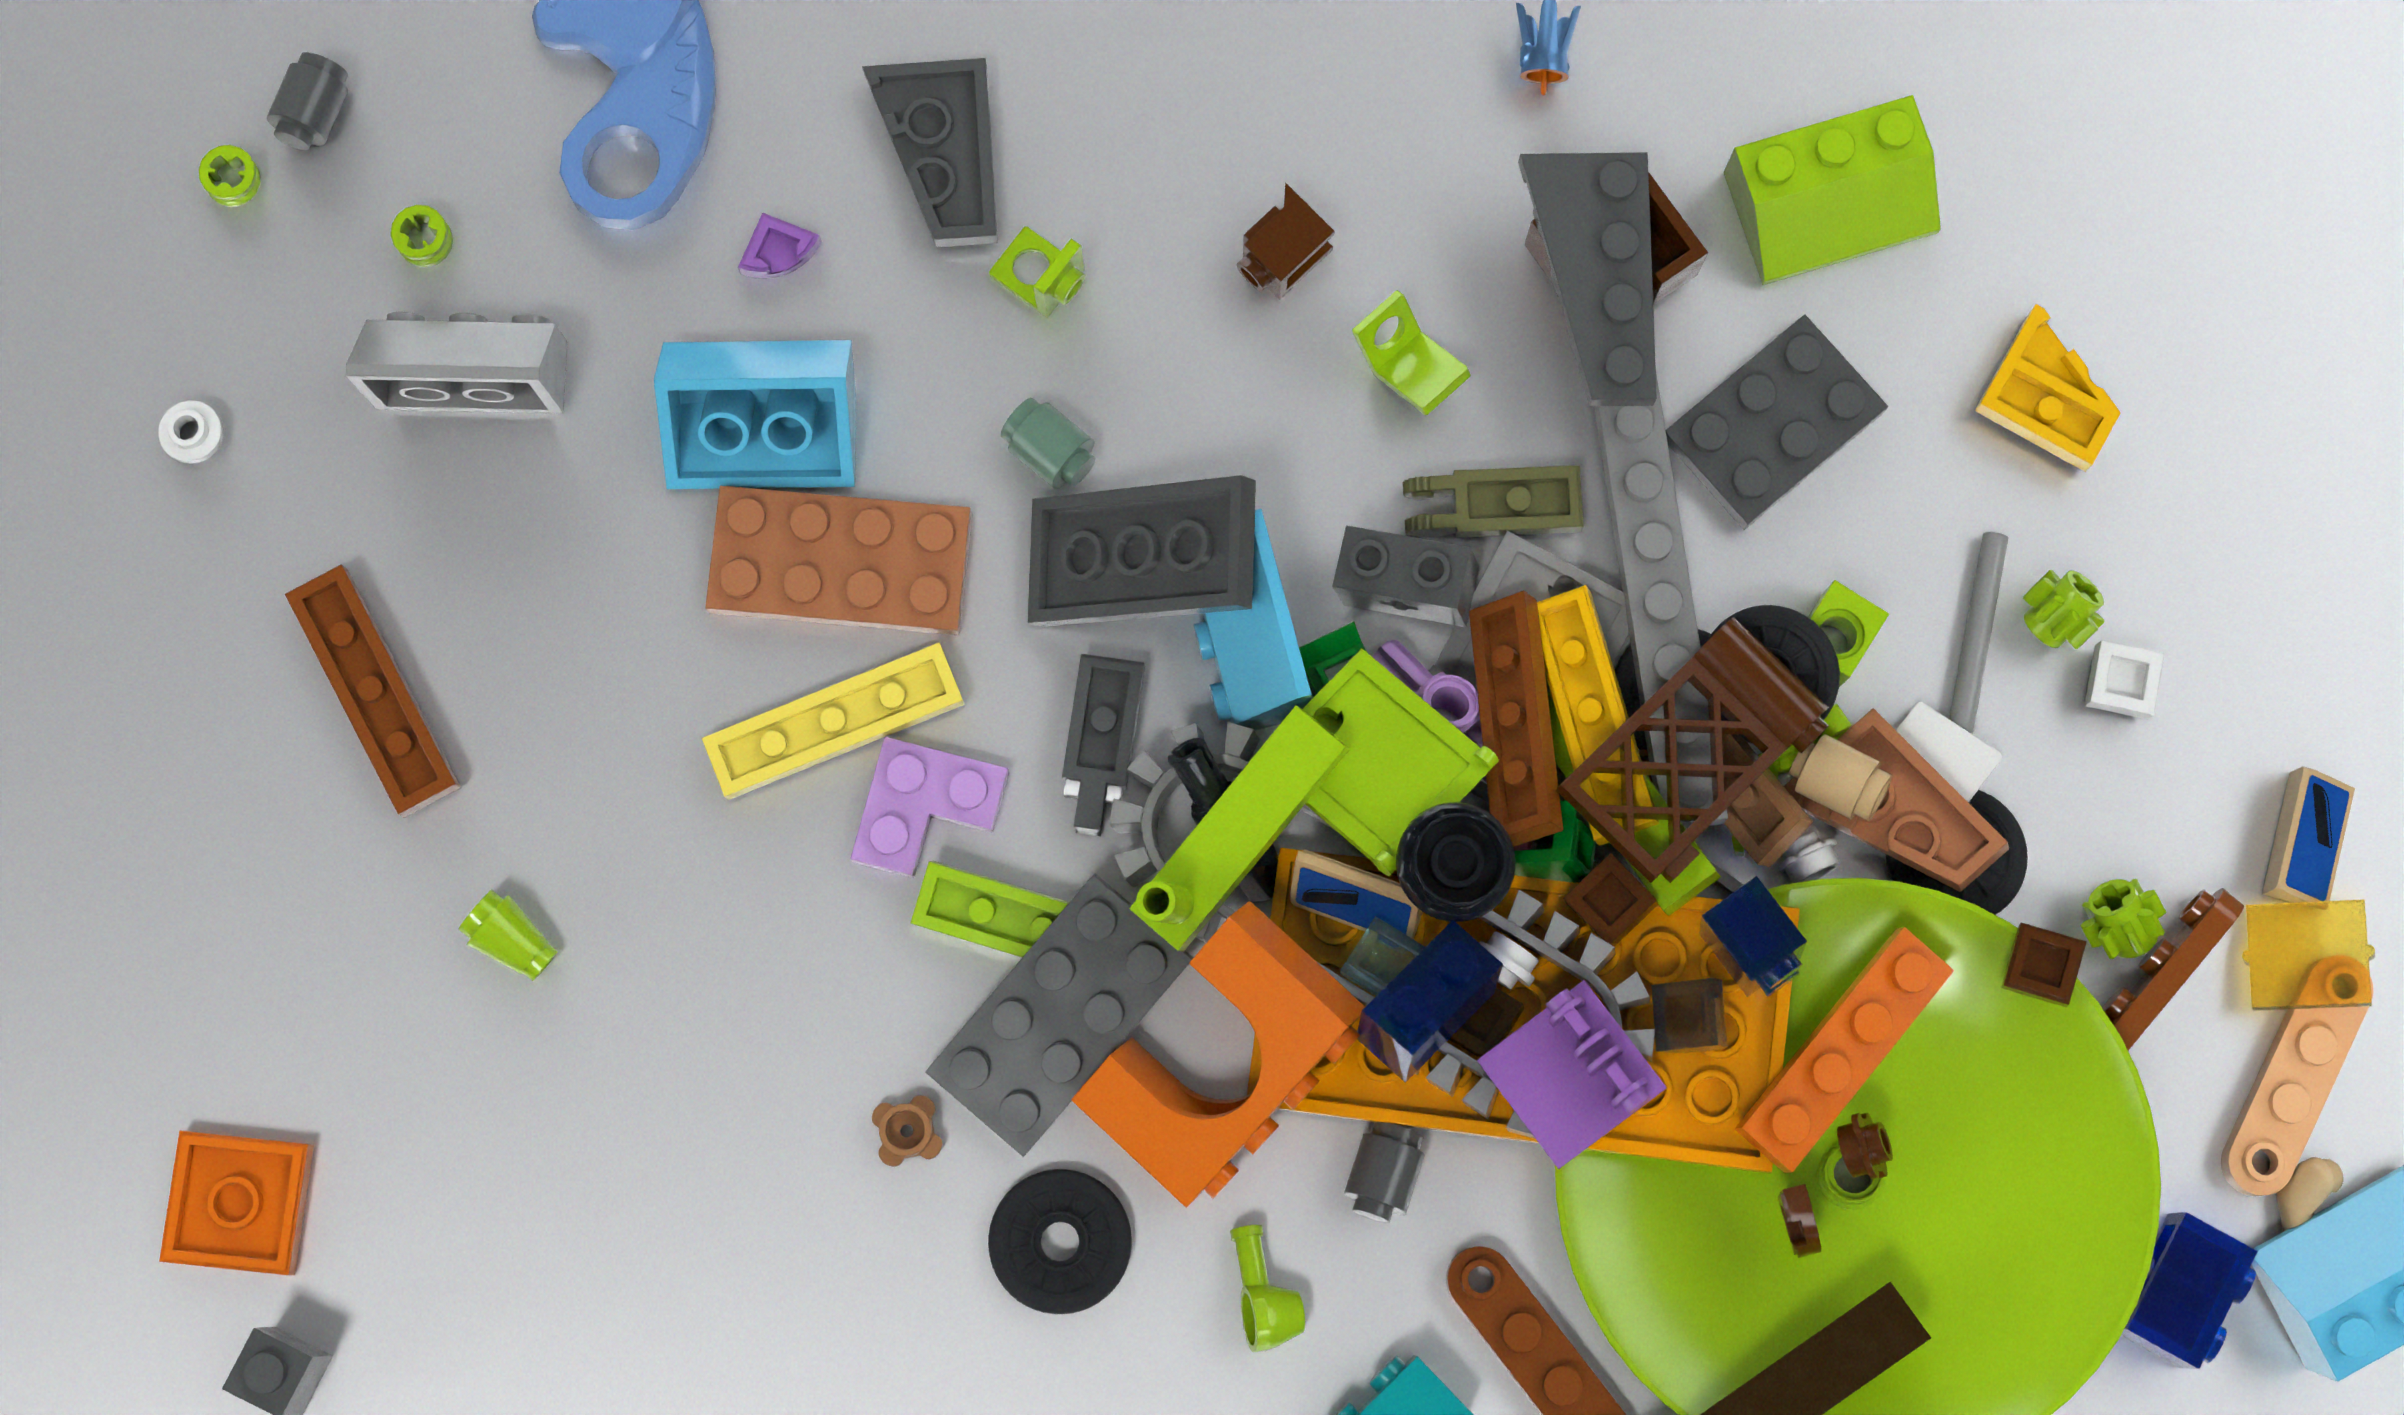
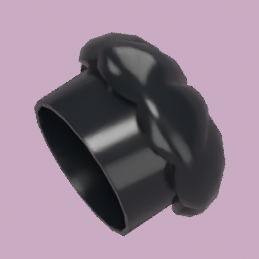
M1443 803L1420 813L1403 832L1396 853L1397 876L1408 899L1425 914L1447 922L1470 921L1492 911L1508 893L1515 874V851L1508 832L1492 814L1468 803Z

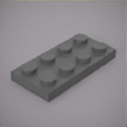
M1239 475L1032 499L1028 623L1047 627L1252 609L1256 480Z
M1096 873L1087 881L925 1071L926 1074L1022 1157L1028 1153L1070 1104L1071 1099L1107 1057L1118 1048L1194 958L1186 950L1184 952L1177 951L1129 909L1132 904Z

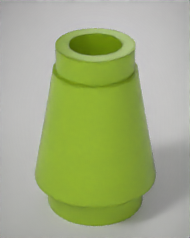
M490 890L480 900L458 928L460 932L469 938L466 945L514 971L526 975L532 981L543 972L558 953L509 895L503 899L493 890Z

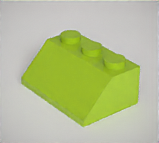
M1913 95L1735 147L1723 172L1762 285L1938 234L1941 230L1934 152Z

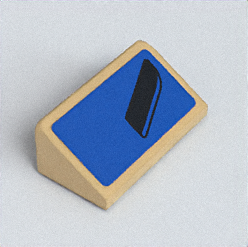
M2303 766L2289 773L2262 891L2263 895L2324 912L2328 910L2354 796V787L2317 770Z
M1305 849L1298 851L1290 892V901L1294 906L1404 946L1410 945L1413 942L1423 912L1408 899L1400 883Z

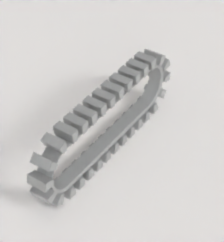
M1227 722L1225 754L1212 753L1220 770L1240 774L1249 763L1260 739L1254 729ZM1197 723L1171 731L1178 746L1193 738L1201 737L1204 739V733ZM1145 749L1141 751L1127 768L1134 779L1152 788L1143 808L1113 798L1109 823L1118 834L1142 832L1145 848L1142 847L1114 855L1124 879L1133 888L1156 871H1160L1166 864L1158 844V820L1167 798L1182 783L1173 768L1164 773ZM1304 805L1301 808L1303 812L1333 829L1308 806ZM1518 890L1508 920L1494 911L1479 917L1482 921L1579 980H1585L1603 1000L1607 1010L1621 1028L1620 1011L1650 1002V997L1638 972H1635L1611 991L1603 980L1597 976L1615 956V947L1594 934L1590 933L1579 963L1563 954L1562 952L1580 934L1579 925L1554 911L1543 941L1527 932L1544 913L1543 903L1521 890ZM1222 904L1196 937L1207 943L1217 931L1221 918L1227 919L1236 911ZM1318 963L1356 999L1374 1011L1357 1030L1361 1034L1360 1040L1383 1053L1392 1028L1396 1024L1410 1034L1390 1055L1393 1060L1418 1075L1428 1047H1433L1444 1054L1445 1057L1426 1077L1429 1083L1453 1097L1465 1067L1481 1077V1079L1466 1094L1462 1101L1466 1106L1489 1119L1499 1090L1477 1060ZM1655 1029L1624 1031L1645 1060L1652 1062ZM1514 1111L1506 1126L1508 1132L1535 1139Z

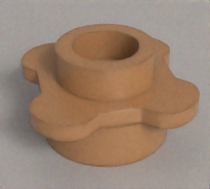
M918 1095L908 1104L893 1106L889 1103H881L874 1109L872 1122L879 1128L882 1146L878 1154L883 1163L896 1167L906 1158L922 1156L925 1159H933L940 1153L942 1139L934 1132L932 1117L935 1114L936 1107L931 1099ZM904 1125L912 1126L913 1134L910 1137H904L901 1134V1129Z

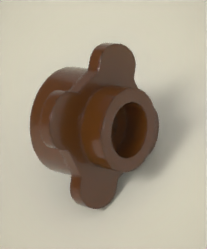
M1868 1113L1853 1114L1851 1116L1852 1123L1839 1126L1837 1129L1840 1151L1848 1171L1854 1178L1867 1174L1871 1179L1887 1177L1886 1162L1892 1161L1893 1152L1885 1127L1881 1122L1873 1123Z

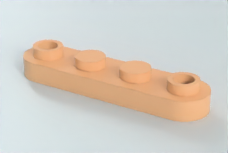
M2343 956L2331 957L2314 963L2303 975L2222 1152L2221 1168L2223 1175L2236 1191L2248 1196L2271 1195L2283 1189L2290 1181L2373 998L2372 979L2368 971L2359 962ZM2336 977L2344 979L2349 985L2350 993L2346 1000L2339 999L2333 992L2332 985ZM2258 1150L2265 1152L2270 1159V1168L2264 1175L2258 1173L2252 1164L2253 1156Z

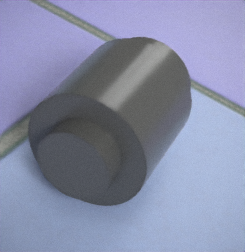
M309 52L302 53L298 63H291L266 117L267 121L276 128L274 136L281 142L300 150H309L311 145H325L348 93V88L345 86L348 77L347 71L336 62L324 56Z
M1374 1122L1370 1134H1363L1344 1191L1347 1197L1355 1200L1352 1209L1354 1212L1385 1223H1390L1393 1213L1406 1215L1425 1154L1420 1151L1424 1139L1421 1134L1397 1124Z

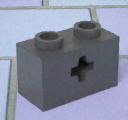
M1346 525L1332 587L1343 605L1467 627L1479 564L1471 547Z

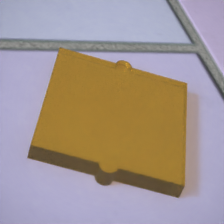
M2365 899L2246 905L2249 950L2243 952L2242 958L2243 962L2250 967L2253 1011L2372 1006L2369 961L2375 958V948L2368 944Z

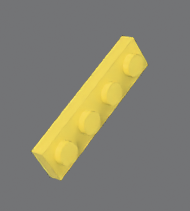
M939 642L701 739L723 795L727 800H730L965 704Z

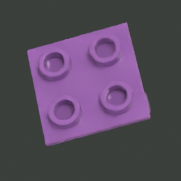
M1585 980L1570 991L1568 989L1561 991L1546 1004V1009L1477 1060L1558 1169L1667 1089Z

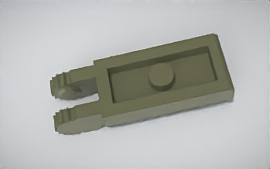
M1577 465L1454 470L1453 475L1422 476L1403 481L1404 497L1426 500L1453 495L1454 514H1419L1406 518L1405 534L1410 535V537H1440L1454 533L1456 538L1505 536L1507 531L1515 535L1579 533L1584 528L1580 466Z

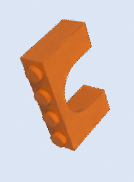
M1248 901L1226 919L1189 964L1238 1008L1254 1029L1261 1052V1071L1254 1091L1240 1098L1226 1100L1200 1095L1182 1084L1131 1037L1107 1057L1071 1099L1186 1208L1203 1191L1214 1199L1239 1172V1169L1230 1161L1243 1147L1253 1155L1275 1132L1279 1125L1271 1118L1272 1114L1283 1102L1294 1110L1320 1081L1311 1071L1324 1056L1335 1064L1354 1044L1361 1034L1352 1025L1367 1009L1251 901Z

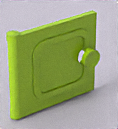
M1362 648L1303 708L1305 712L1350 748L1305 805L1371 860L1378 870L1387 876H1390L1396 870L1398 844L1410 822L1420 813L1433 806L1448 802H1461L1499 762L1497 755L1486 746L1480 748Z

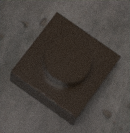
M1466 970L1432 1027L1435 1032L1480 1058L1507 1038L1523 1012L1524 1005Z

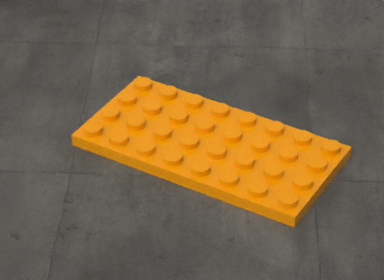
M1279 849L1270 920L1315 961L1475 1060H1478L1479 1057L1435 1032L1432 1027L1466 970L1523 1003L1524 1010L1508 1036L1546 1009V1004L1565 989L1570 991L1582 982L1479 918L1465 922H1447L1433 918L1423 912L1413 942L1410 945L1404 946L1298 908L1291 903L1290 892L1295 859L1298 851L1303 850ZM1314 852L1400 883L1397 870L1390 876H1387L1379 871L1368 858ZM1514 875L1508 893L1500 904L1492 910L1508 920L1518 890H1521L1543 903L1544 913L1527 930L1533 936L1542 941L1544 940L1554 911L1579 925L1580 934L1562 953L1578 963L1581 960L1590 933L1597 936L1563 899L1579 884L1578 882L1573 883ZM1695 896L1669 916L1658 905L1614 946L1615 956L1597 976L1603 980L1611 991L1635 972H1638L1648 992L1650 1002L1620 1011L1622 1030L1655 1029L1652 1062H1647L1667 1089L1585 1150L1772 1173L1773 1163L1734 1128L1783 1069L1799 908ZM1497 931L1536 957L1539 962L1530 973L1535 977L1530 987L1517 981L1514 987L1509 990L1482 972L1478 967L1484 960V957L1475 950L1479 942L1487 943L1493 933ZM1592 989V991L1596 994V996L1599 998V1000H1600V1001L1602 1002V1004L1605 1006L1603 1000H1602V999L1599 997V995ZM1365 1006L1367 1008L1366 1011L1352 1025L1356 1031L1374 1013L1367 1006ZM1396 1024L1392 1028L1383 1053L1358 1038L1335 1064L1324 1056L1315 1066L1311 1073L1320 1081L1294 1110L1285 1102L1277 1109L1538 1143L1536 1139L1508 1132L1506 1126L1514 1110L1500 1091L1489 1119L1463 1103L1462 1099L1481 1079V1077L1465 1067L1453 1097L1429 1083L1426 1077L1445 1057L1444 1054L1433 1047H1428L1418 1075L1394 1061L1390 1055L1410 1034ZM1256 1034L1254 1036L1247 1095L1254 1091L1261 1071V1052Z

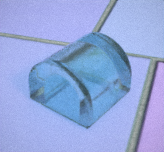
M1375 916L1341 968L1340 974L1393 1008L1399 1009L1425 971L1431 958V950Z

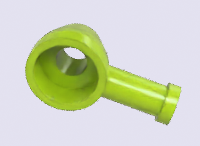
M1247 1225L1230 1230L1231 1240L1236 1244L1243 1284L1241 1291V1314L1248 1346L1252 1352L1276 1348L1302 1334L1305 1330V1313L1301 1296L1298 1291L1269 1285L1261 1237L1264 1236L1262 1225Z

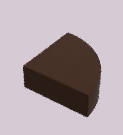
M1806 1184L1783 1189L1777 1198L1794 1255L1797 1254L1798 1258L1820 1253V1238Z

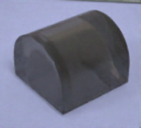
M1707 978L1651 985L1657 1052L1692 1053L1721 1050L1728 1047L1723 983L1721 979Z

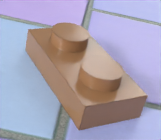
M1722 734L1723 765L1751 766L1759 758L1756 752L1739 734ZM1768 768L1727 808L1728 819L1724 824L1757 865L1771 867L1813 821ZM1724 778V792L1738 778Z

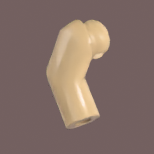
M2312 1157L2296 1166L2288 1184L2277 1192V1204L2283 1232L2311 1219L2314 1212L2332 1192H2337L2342 1187L2343 1172L2336 1162L2331 1159Z

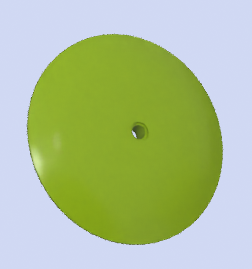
M1832 878L1780 885L1735 900L1800 909L1783 1068L1896 929L1906 927L1948 964L1954 972L1792 1173H1784L1774 1164L1770 1174L1584 1150L1560 1169L1555 1165L1556 1201L1562 1237L1568 1258L1586 1304L1608 1342L1633 1374L1665 1405L1679 1415H1700L1888 1282H1891L1928 1332L1931 1339L1822 1415H2052L2068 1402L2090 1379L2119 1340L2141 1295L2151 1266L2159 1227L2161 1177L2159 1147L2152 1112L2138 1070L2120 1034L2099 1002L2078 978L2075 982L2070 1004L2067 1007L2001 988L2018 928L1973 903L1943 892L1898 881L1867 878ZM1868 1113L1873 1123L1881 1122L1885 1127L1891 1143L1893 1159L1886 1162L1887 1177L1870 1178L1869 1185L1864 1191L1849 1193L1839 1187L1834 1178L1836 1163L1843 1159L1839 1147L1837 1129L1839 1126L1852 1123L1851 1116L1853 1114ZM1806 1184L1820 1238L1821 1252L1798 1258V1255L1793 1253L1777 1197L1783 1189Z

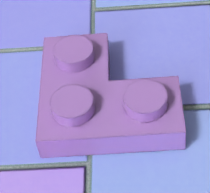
M884 737L851 854V861L914 878L931 817L993 833L1009 775L1008 768Z

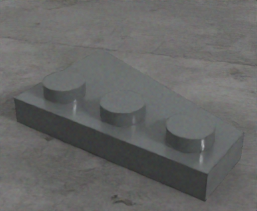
M977 58L862 66L865 78L935 246L950 247L998 243L986 59Z

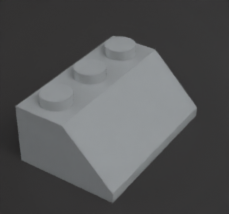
M393 312L387 314V320H366L347 360L345 376L377 410L563 413L567 340L555 323H550L548 318L538 315H516L512 317V323L488 322L487 318L470 313L452 314L449 316V321H425V317L419 314Z

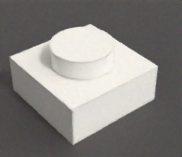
M2101 640L2094 648L2084 706L2143 719L2152 717L2155 713L2165 653Z

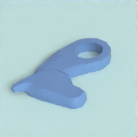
M539 0L534 6L532 19L536 36L544 46L558 50H580L593 54L610 67L612 72L617 74L608 91L583 116L563 142L560 175L578 211L603 228L637 230L665 217L679 200L703 160L715 109L716 74L714 50L699 0ZM631 135L642 138L657 149L659 168L656 177L645 191L634 197L623 199L606 197L589 185L588 166L592 155L603 143L614 137Z

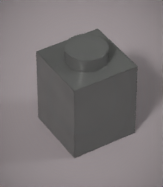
M277 1327L253 1328L222 1389L272 1415H303L333 1355Z

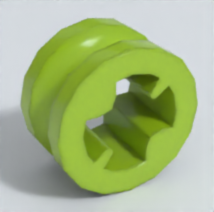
M232 145L218 146L210 150L202 158L199 166V180L212 199L221 205L228 207L241 206L250 201L258 192L261 183L260 172L250 155L240 147ZM228 164L230 168L236 170L241 166H245L244 171H238L239 176L242 178L239 185L232 188L230 184L223 182L215 186V182L222 181L221 176L218 174L221 167Z
M414 205L405 208L397 214L391 226L393 245L407 262L417 267H431L439 264L447 258L452 249L453 235L449 225L437 210L427 205ZM426 223L436 237L430 245L424 240L422 242L424 248L416 249L415 244L408 235L413 228L421 232L420 224Z

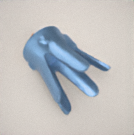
M1544 0L1541 6L1539 30H1537L1535 19L1530 15H1526L1523 4L1516 3L1523 44L1520 47L1519 65L1522 67L1520 77L1525 81L1541 84V95H1546L1547 84L1561 83L1569 78L1568 71L1570 66L1567 62V53L1581 6L1573 8L1570 18L1562 17L1557 21L1556 1Z

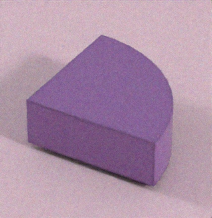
M762 213L738 266L739 272L748 277L762 279L789 274L802 267L816 253L822 243L820 235Z

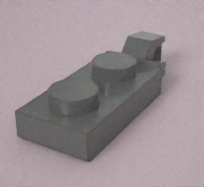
M1081 654L1062 779L1065 782L1063 796L1078 799L1074 820L1075 833L1101 837L1106 803L1112 804L1113 798L1122 800L1123 790H1127L1129 777L1127 768L1131 764L1145 672L1144 662Z

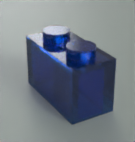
M1757 876L1701 916L1700 936L1747 997L1760 988L1768 997L1800 973L1798 969L1803 964L1799 959L1802 957L1807 940Z
M1452 920L1362 1010L1358 1027L1360 1037L1357 1040L1406 1083L1495 993L1503 963Z
M2187 1212L2167 1214L2156 1237L2151 1266L2138 1303L2121 1336L2179 1368L2200 1369L2203 1361L2210 1363L2217 1356L2225 1341L2227 1329L2221 1325L2232 1303L2240 1304L2253 1285L2256 1271L2250 1268L2258 1251Z

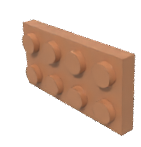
M720 486L705 609L709 614L959 635L972 518L971 508Z

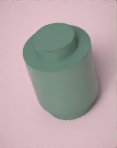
M1034 398L1025 400L1013 411L1001 430V437L1009 443L1008 451L1054 489H1058L1066 483L1071 487L1076 486L1086 477L1095 463L1096 458L1091 454L1095 444L1094 439L1048 402L1040 404Z

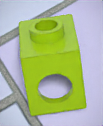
M1025 226L990 269L989 275L1048 318L1059 303L1066 305L1072 300L1085 280L1082 245L1071 238L1060 251L1029 227ZM1027 252L1042 254L1050 264L1034 285L1022 283L1013 272L1014 263L1017 258Z
M1398 290L1352 329V333L1373 375L1424 415H1428L1471 376L1466 365L1421 332L1405 296ZM1397 316L1398 327L1391 339L1384 344L1375 345V335L1380 325L1385 320Z

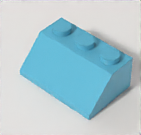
M852 340L663 342L654 376V388L667 489H719L720 486L743 488L855 487L856 388Z
M1262 509L1255 510L1252 609L1202 613L1204 622L1193 624L1202 661L1214 658L1220 682L1209 685L1218 721L1230 719L1231 723L1252 728L1254 731L1281 724L1295 705L1303 709L1311 700L1312 695Z
M2404 1165L2314 1214L2307 1222L2287 1229L2245 1253L2307 1370L2338 1382L2404 1345Z

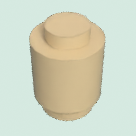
M1826 734L1819 739L1817 744L1812 743L1802 754L1798 752L1790 769V775L1798 778L1795 792L1850 820L1857 815L1870 821L1881 805L1893 778V775L1880 769V761Z

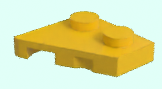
M2035 304L2027 315L1975 411L2086 472L2093 465L2121 412L2105 390L2092 382L2088 367L2074 349L2068 352L2047 324L2051 317L2046 310Z

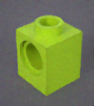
M1834 580L1823 592L1808 618L1813 620L1820 628L1825 626L1837 628L1844 634L1847 640L1846 652L1836 654L1840 669V687L1854 672L1889 616V613Z

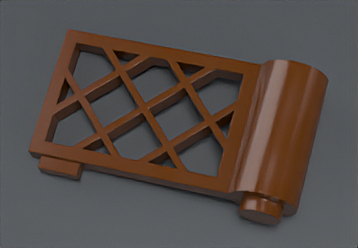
M1732 617L1677 673L1559 785L1556 791L1650 883L1660 874L1671 883L1700 854L1691 844L1792 745L1802 754L1828 728L1829 725L1821 716L1829 707L1735 617ZM1687 682L1691 683L1708 700L1709 720L1676 719L1675 693ZM1663 706L1664 718H1651ZM1721 713H1722L1729 721H1721ZM1637 730L1664 731L1666 763L1633 762L1631 736ZM1676 732L1710 733L1711 764L1678 763ZM1722 734L1744 735L1763 754L1751 766L1723 765ZM1620 747V761H1607ZM1593 773L1621 774L1622 806L1598 805L1580 785ZM1632 774L1666 776L1667 807L1633 806ZM1678 776L1712 777L1713 803L1707 809L1679 808ZM1724 778H1738L1724 792ZM1613 818H1622L1623 828ZM1634 819L1668 820L1669 847L1658 858L1654 859L1635 841ZM1680 821H1694L1682 834L1680 833Z

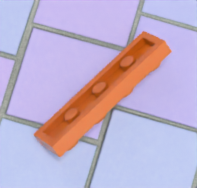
M1906 927L1896 929L1734 1129L1782 1172L1792 1173L1954 970Z

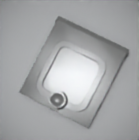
M1509 531L1506 532L1474 591L1470 608L1472 610L1523 590L1539 602L1586 585L1593 597L1612 664L1629 634L1624 592ZM1468 617L1467 627L1456 626L1436 664L1428 671L1433 676L1444 672L1446 675L1462 677L1470 682L1477 691L1470 618ZM1546 678L1547 693H1548V692H1550V688H1549V684H1548V681H1547V678Z

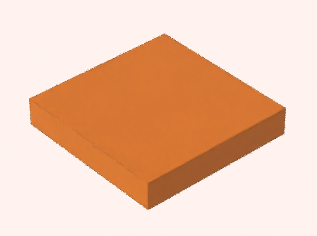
M179 1131L159 1262L295 1275L314 1145Z

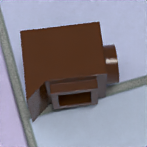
M1285 182L1284 207L1279 210L1274 206L1244 234L1243 258L1236 264L1237 268L1255 289L1262 292L1267 287L1280 300L1333 250V246L1328 240L1334 236L1335 231Z

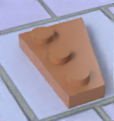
M1874 708L1837 739L1880 761V769L1893 775L1889 789L1870 821L1857 815L1850 820L1795 792L1798 781L1796 777H1793L1784 785L1786 790L1807 814L1959 892L1964 890L2009 850L2008 842Z

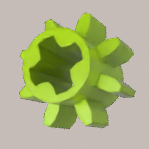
M2049 570L2023 596V600L2032 606L2024 614V621L2027 627L2041 642L2052 648H2059L2067 640L2075 649H2078L2105 622L2096 613L2104 605L2102 594L2088 578L2073 570L2068 571L2061 579L2053 570Z
M2123 879L2107 881L2099 885L2091 893L2088 902H2084L2082 905L2089 919L2080 926L2092 948L2103 946L2109 959H2114L2117 956L2121 958H2136L2144 955L2154 947L2158 936H2163L2165 933L2158 918L2166 914V910L2155 890L2144 892L2137 879H2132L2130 882Z

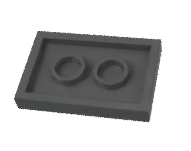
M1804 314L1667 428V443L1733 519L1745 530L1879 418L1889 406Z

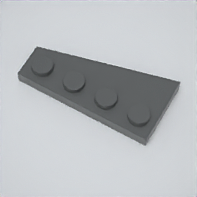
M1648 152L1520 154L1518 160L1524 183H1527L1534 207L1533 216L1539 236L1544 241L1551 265L1550 274L1556 294L1560 296L1568 324L1567 332L1589 406H1653L1657 399Z

